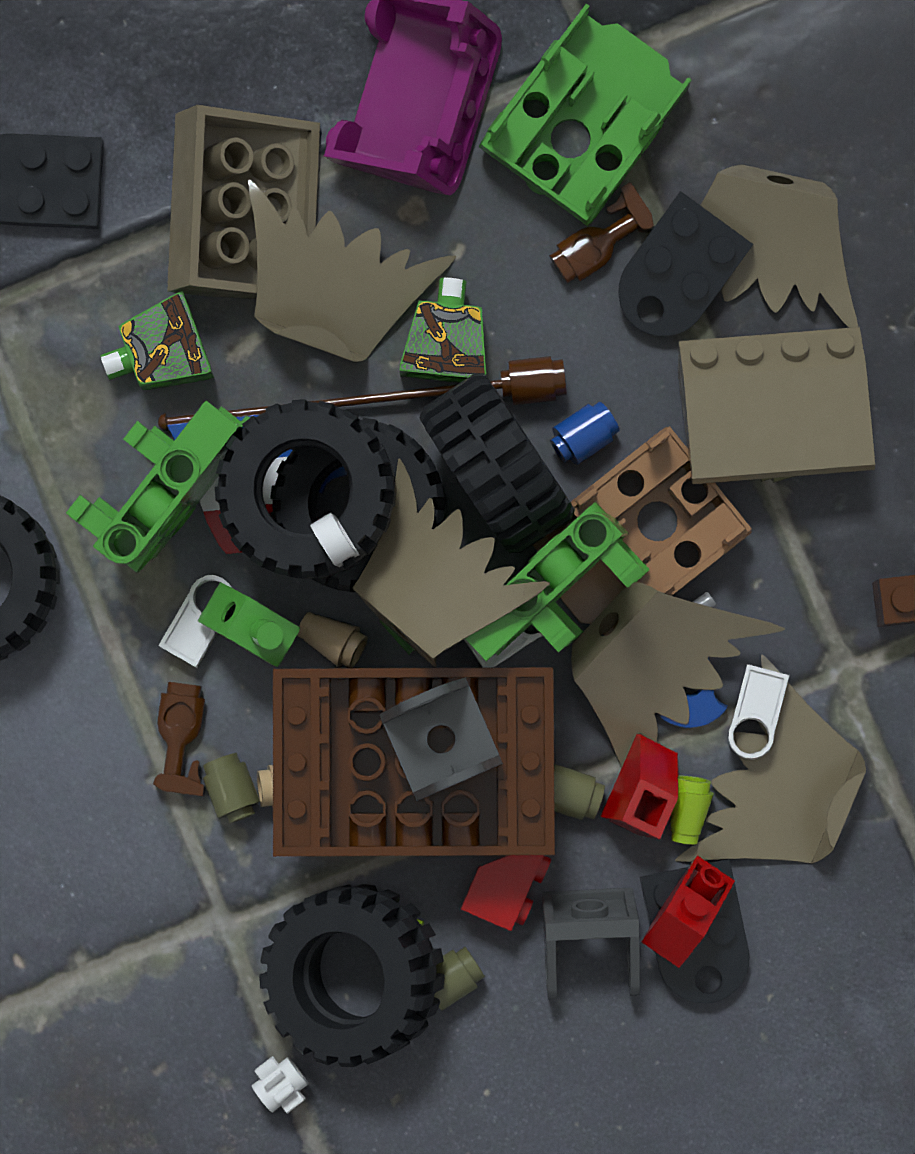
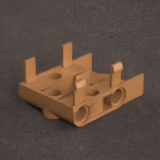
M669 426L655 434L572 500L571 504L575 511L571 520L533 544V546L539 551L552 538L565 530L589 506L597 502L606 513L614 517L629 533L622 540L650 569L636 583H643L673 596L750 535L752 528L715 482L702 483L706 490V497L699 504L689 503L683 498L681 493L682 485L692 480L688 448ZM625 473L636 474L642 481V491L638 495L631 497L622 494L617 485L621 475ZM651 502H662L669 505L677 516L675 532L664 541L647 539L638 528L637 519L639 512ZM688 543L697 549L699 560L695 566L685 568L676 562L674 551L678 545ZM600 560L560 598L580 623L591 624L626 586ZM619 620L607 632L603 633L604 636L614 631Z

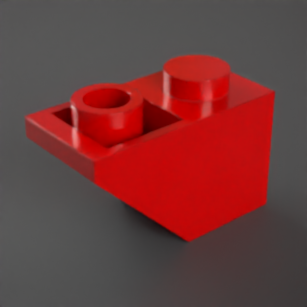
M636 734L600 817L639 836L661 839L678 800V753L641 734Z
M506 855L478 866L462 903L461 910L509 931H512L515 923L523 926L534 902L526 898L532 882L542 883L552 859L545 855Z
M697 855L657 913L641 942L680 968L706 935L735 880Z

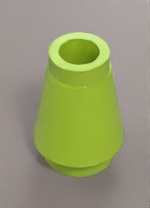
M678 776V800L670 816L672 841L682 844H698L699 835L701 834L714 795L710 791V780L694 776Z

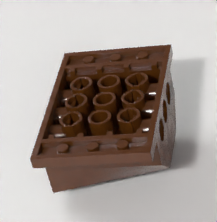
M553 667L273 669V857L555 855ZM466 677L503 764L416 801L380 718V714L416 695ZM436 726L429 732L427 743L434 752L446 753L453 748L455 735L446 726Z

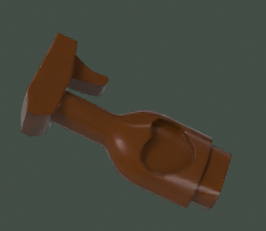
M631 182L621 187V195L613 205L608 206L606 210L608 214H614L626 209L627 215L607 228L586 227L580 229L557 244L558 250L549 255L552 263L567 284L575 278L582 281L605 266L611 259L614 245L637 229L639 232L647 233L653 229L652 213Z
M168 682L167 693H161L157 725L160 735L167 744L164 773H160L155 777L153 785L163 791L197 796L205 795L206 786L201 783L198 771L200 761L195 760L192 762L188 777L181 776L185 748L198 736L201 730L205 699L200 698L202 686Z

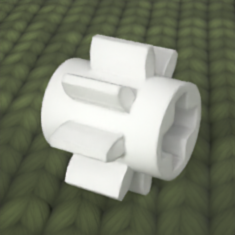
M272 1056L255 1070L260 1079L251 1086L259 1099L272 1113L282 1106L288 1114L306 1099L300 1091L309 1083L289 1057L278 1063Z

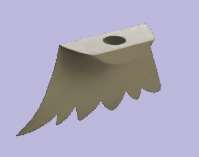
M736 165L718 172L701 206L754 244L722 287L724 301L728 302L735 299L758 279L760 290L767 305L773 312L777 313L785 304L793 286L797 285L802 300L811 311H815L818 296L821 293L829 306L849 328L858 327L844 265L839 231L838 199L832 189L823 182L747 165Z
M248 180L257 242V297L254 317L266 328L278 335L353 362L364 361L410 305L456 258V256L440 257L405 269L410 250L405 249L391 255L380 263V230L378 228L368 230L345 247L340 224L332 211L324 214L311 235L307 236L304 221L296 207L291 208L287 223L284 224L267 196L254 182Z
M398 459L395 479L396 500L390 517L391 522L386 533L384 532L379 539L377 547L374 549L361 576L353 586V590L383 623L436 668L437 655L537 596L550 585V582H528L504 586L515 570L513 566L502 567L484 573L494 550L495 539L492 537L483 538L460 549L463 538V519L459 509L450 514L435 529H432L435 515L433 499L429 498L419 513H417V503L410 476L402 460Z
M634 582L628 588L625 587L573 643L571 661L574 681L591 703L605 728L622 768L636 734L641 733L643 736L657 742L658 728L655 713L675 722L688 724L689 706L683 687L702 690H715L723 687L722 680L708 660V657L725 658L738 656L740 651L729 643L728 640L776 633L785 630V628L771 622L683 600L660 592L643 583ZM619 620L616 628L611 634L607 636H601L603 633L607 632L613 625H615L616 622Z
M761 655L763 669L779 672L764 655ZM787 683L773 744L769 752L755 760L744 759L739 756L748 770L728 772L717 776L711 781L712 786L720 794L735 804V807L719 810L710 814L705 819L707 822L723 829L688 848L675 859L676 862H692L698 855L704 860L747 858L788 860L813 864L822 860L834 850L866 773L865 761L859 750L841 737ZM759 722L766 733L765 735L746 732L733 733L735 744L740 751L751 754L761 751L769 741L768 733L762 723Z

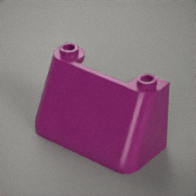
M371 0L365 10V22L370 33L379 42L354 122L341 120L330 129L326 137L324 157L333 163L430 192L452 195L461 183L502 45L500 28L469 1Z

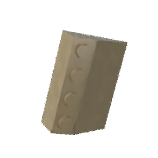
M196 105L175 114L167 292L178 293L183 291L184 294L208 297L256 299L257 242L248 180L254 182L267 196L284 224L287 223L291 208L296 207L304 221L307 236H310L316 227L320 123Z
M860 327L679 341L678 380L692 484L875 470L867 369Z

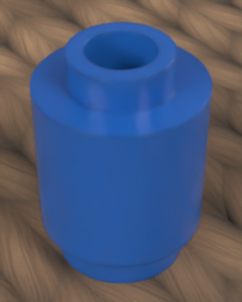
M598 402L594 406L587 404L552 428L555 437L550 440V443L564 463L571 460L575 465H579L613 442L612 436L617 434L620 429L615 418L602 402Z

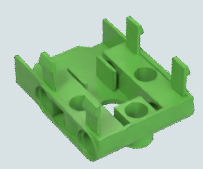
M585 4L561 38L553 41L541 57V61L503 112H500L488 128V132L479 145L480 149L522 178L533 192L547 196L586 226L593 222L643 155L691 83L690 78H687L682 84L670 75L668 59L618 23L602 26L588 16L590 7L588 4ZM539 100L544 103L548 112L542 117L532 118L524 112L523 106L528 101ZM567 120L583 124L590 135V145L587 151L576 158H565L559 155L553 149L551 143V134L554 128L559 123ZM610 152L618 158L620 166L615 170L605 171L597 165L596 157L601 153ZM545 161L553 164L558 173L553 179L542 180L534 174L533 167L537 163Z
M205 401L175 441L156 426L149 430L137 421L123 440L155 464L149 474L119 512L101 497L92 504L82 495H79L66 514L98 538L93 545L96 550L115 563L126 564L133 571L139 573L148 562L158 556L168 541L190 518L196 505L219 477L216 471L219 459L223 460L227 452L226 444L232 435L237 436L244 428L242 424L250 417L245 416L240 421L222 406L218 410L208 401Z
M594 502L565 530L557 534L528 561L529 564L506 584L545 581L550 582V585L523 605L465 639L485 661H488L494 654L498 656L533 624L548 642L560 652L565 646L568 647L583 631L556 601L593 566L602 560L627 588L640 580L650 569L622 540L629 533L614 517L606 513L597 502Z

